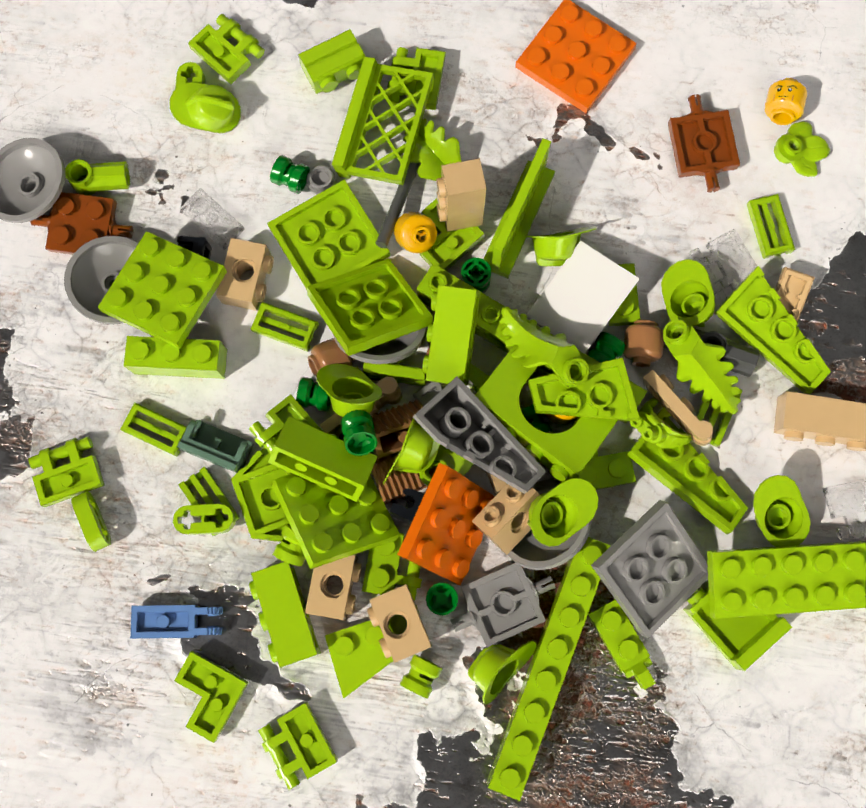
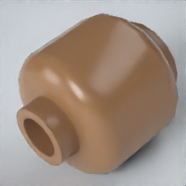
M636 320L633 325L626 328L623 355L632 360V365L650 367L651 362L659 361L662 358L664 349L663 330L659 328L658 323L650 320Z
M334 338L312 347L311 355L308 356L309 367L316 379L317 372L326 365L347 364L353 367L352 361L356 360L344 353L338 347Z

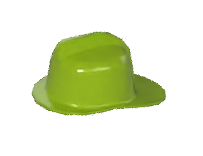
M187 82L179 85L172 92L169 100L173 117L180 124L190 128L213 133H226L238 125L241 117V109L237 99L231 92L219 85Z
M597 227L578 228L550 235H525V237L532 238L536 262L539 266H562L572 256L575 247L580 242L581 234L596 230Z
M689 259L678 261L665 272L661 283L670 320L681 319L690 322L692 326L705 327V322L712 317L715 311V295L709 274L705 267L697 261Z
M330 364L320 368L317 372L318 384L330 396L332 409L341 417L354 410H364L370 414L374 408L375 401L379 400L382 396V389L378 385L373 383L359 369L350 365Z
M414 418L407 431L402 449L388 472L383 485L393 470L417 474L431 467L436 459L440 444Z
M775 475L764 480L757 488L753 499L757 526L768 542L775 547L800 545L810 531L811 521L798 486L792 479L782 475Z
M570 478L561 482L549 492L537 496L530 505L529 520L527 521L534 537L543 545L549 547L558 546L585 527L594 518L598 509L596 489L589 481L581 478Z
M535 641L527 642L517 650L501 644L491 645L484 648L478 654L468 669L467 674L484 692L482 698L484 704L492 702L502 691L506 683L528 662L536 649L537 643Z

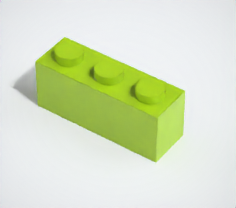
M439 285L438 292H433L431 310L435 311L434 323H430L427 330V342H431L429 355L424 356L422 372L426 373V381L449 384L457 376L466 386L468 385L481 296L480 291Z
M127 336L124 367L137 375L225 379L227 348L220 340L186 339L179 349L156 337Z
M289 416L274 444L268 463L357 502L378 456L371 453L363 456L352 455L346 450L344 441L340 440L337 436L325 433L310 426L305 421L296 420Z
M282 562L251 573L253 581L249 582V587L254 600L259 599L262 612L258 613L263 631H269L272 643L268 644V650L273 663L278 662L281 668L321 654L310 616L305 614L306 603L294 565Z

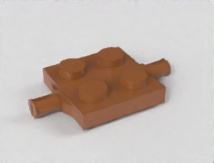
M696 94V96L692 95L688 98L691 113L682 117L670 118L668 128L679 178L695 175L705 176L707 192L711 193L712 191L720 190L717 174L723 171L737 170L740 166L729 111H704L701 95Z
M61 192L52 207L50 215H41L30 221L32 226L47 227L48 235L45 249L55 253L73 255L85 243L99 237L121 236L132 238L133 236L130 233H133V226L116 224L115 212L117 201L112 198Z

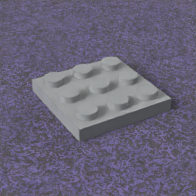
M662 500L656 502L591 565L640 635L647 639L708 579V564L668 503Z

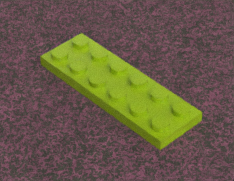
M866 541L707 551L709 616L714 619L866 608Z

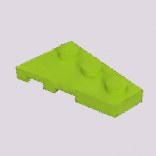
M623 357L588 365L589 376L578 387L564 386L556 374L528 380L536 413L626 421L640 420Z
M394 615L389 620V628L395 634H402L407 628V621L402 615ZM371 620L324 635L343 699L393 662L392 656L386 658L381 648L379 639L384 638L380 626L373 627Z

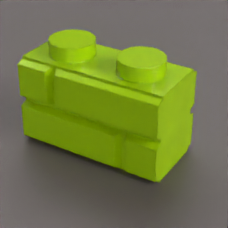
M351 29L298 54L303 72L315 94H318L322 91L324 93L333 91L337 88L338 83L347 79H358L365 54L357 43Z

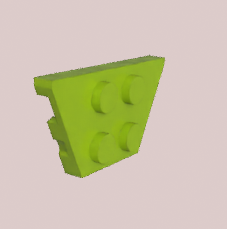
M277 434L274 437L275 441L277 440L279 434ZM264 447L253 455L250 462L244 468H241L231 478L251 538L281 542L283 539L281 532L284 525L289 524L272 484L274 479L288 474L284 469H279L277 466L268 463L271 454Z

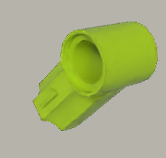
M77 159L68 163L65 168V177L77 194L91 196L97 191L129 189L130 173L126 161L89 164L84 160ZM88 175L83 181H77L81 176Z

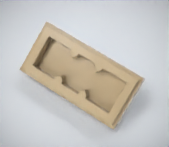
M784 267L775 290L788 313L792 314L798 322L815 277Z

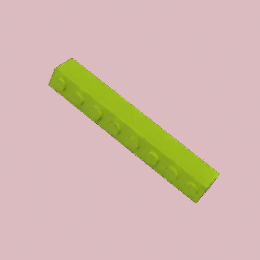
M588 537L581 550L567 563L489 773L487 786L491 790L518 801L522 797L601 580L591 565L611 545Z

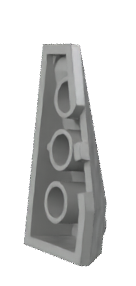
M457 376L413 416L437 443L524 494L547 472Z

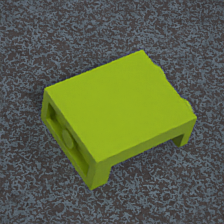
M708 587L705 590L702 588L697 589L687 599L689 604L683 609L736 670L741 671L747 670L792 628L784 617H777L776 615L714 619L709 616Z

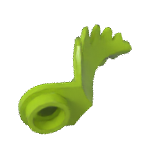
M422 119L410 160L411 163H421L417 169L418 176L423 179L436 181L437 178H441V165L462 162L459 141L455 137L445 141L444 127L440 126L434 131V122L432 120L427 124V120ZM405 132L406 136H404L403 141L407 142L408 135Z
M506 306L501 309L502 318L499 322L506 325L501 330V334L503 336H510V338L505 340L504 344L507 347L517 345L511 356L513 358L526 357L522 363L524 368L549 365L559 381L566 387H578L587 380L589 366L576 346L567 342V337L564 333L551 336V330L548 326L537 330L536 320L531 319L527 322V315L521 313L518 316L517 309L511 310ZM572 366L573 374L570 376V367Z
M674 319L668 322L663 330V340L673 357L678 361L677 380L679 382L692 380L689 391L692 394H696L704 390L701 398L702 402L707 403L712 399L711 407L713 409L721 406V413L728 411L731 414H736L738 412L737 405L741 402V399L735 396L740 394L741 390L738 387H732L733 384L739 381L737 376H726L734 368V364L729 361H720L726 353L725 348L720 345L704 343L691 323L686 320Z

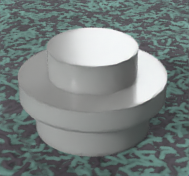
M316 166L307 175L308 188L317 195L336 184L335 173L326 166Z

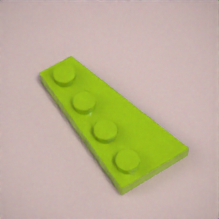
M757 266L714 314L751 347L759 350L760 355L804 394L810 395L831 371L810 340L805 338L797 326V321L792 314L788 313L779 300L781 299L774 288H771L764 278L765 274Z
M664 407L657 413V416L666 425L677 432L686 434L682 428L678 429L669 419L671 415ZM641 435L626 454L727 535L733 532L748 509L724 478L717 476L709 467L708 463L710 462L702 452L699 454L690 443L671 449L660 448L644 440Z

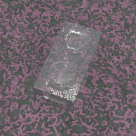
M201 188L180 207L182 213L223 250L229 246L231 238L236 239L245 230L239 221Z

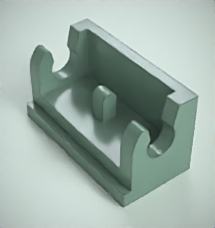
M191 420L177 447L184 452L237 473L241 468H244L254 443L200 420Z

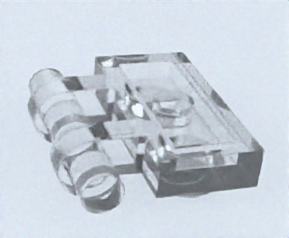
M735 228L708 241L706 247L710 252L709 255L704 257L699 248L688 253L691 260L702 264L708 272L715 295V302L718 306L728 298L724 289L730 287L734 291L752 270L757 267ZM714 264H717L724 276L717 280L710 268Z
M866 479L823 488L831 519L844 517L846 526L836 528L838 538L840 540L848 538L852 540L863 539L866 535V521L861 522L857 513L866 511Z

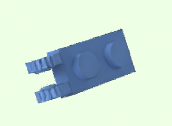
M198 605L132 606L130 639L197 638V635H222V627L207 626L198 628V615L218 616L223 614V607H198Z

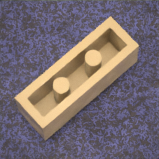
M480 158L441 165V178L436 179L439 221H445L447 232L483 225L486 184Z
M786 391L777 397L774 433L782 434L784 439L790 441H803L804 438L814 439L815 444L821 446H835V443L847 445L846 449L866 451V403Z

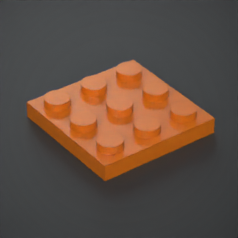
M563 0L518 58L515 68L587 114L633 53L637 43L572 1Z
M439 463L397 555L461 586L484 534L472 520L495 496L451 467Z

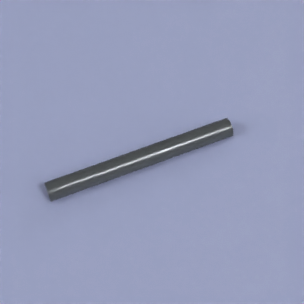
M410 162L404 184L398 186L376 241V245L380 248H387L394 226L400 216L420 163Z

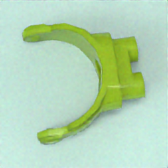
M651 398L638 412L640 416L639 421H630L631 426L640 432L644 440L660 448L671 449L676 446H683L692 439L689 433L677 432L653 411V408L658 404L656 398Z

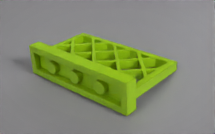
M364 57L331 164L339 177L350 179L352 175L399 185L404 184L435 78L432 72L377 64L375 58ZM383 74L395 76L398 80L397 83L386 90H383L380 85ZM414 80L425 81L423 89L411 95L406 85ZM403 88L408 98L393 106L388 96ZM385 99L390 109L376 117L372 112L373 107ZM413 104L416 108L415 116L404 122L398 112ZM395 115L400 125L385 133L380 123ZM377 126L382 136L367 144L364 139L366 132ZM405 130L408 135L407 143L395 149L390 139ZM387 141L392 152L377 160L372 150ZM369 152L374 163L365 169L356 167L358 159ZM397 157L400 162L398 175L385 173L382 166Z
M542 138L533 161H527L484 256V260L491 267V272L509 279L527 238L525 235L529 234L555 174L554 170L546 168L551 141Z

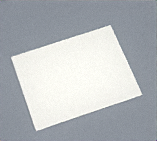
M580 241L575 247L572 256L565 261L527 316L536 320L543 327L548 326L554 335L564 333L568 343L574 344L578 350L586 353L639 281V278Z

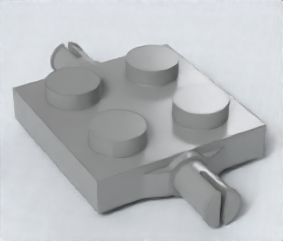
M514 563L462 586L461 589L467 601L468 613L451 619L452 625L463 620L465 621L454 627L455 632L474 625L480 631L486 647H489L545 622L546 619L539 606L538 595L556 588L554 583L542 587V585L553 581L551 576L532 583L525 575L522 566Z

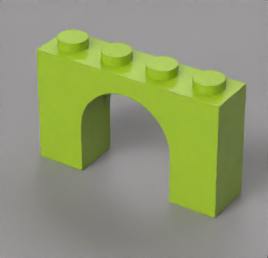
M514 345L475 396L537 462H540L549 469L550 474L554 478L562 482L570 478H577L618 420L578 417L569 430L561 433H546L533 427L522 414L519 397L521 389L538 366L524 368L522 363L526 357L513 358L511 356V353L517 348V345Z

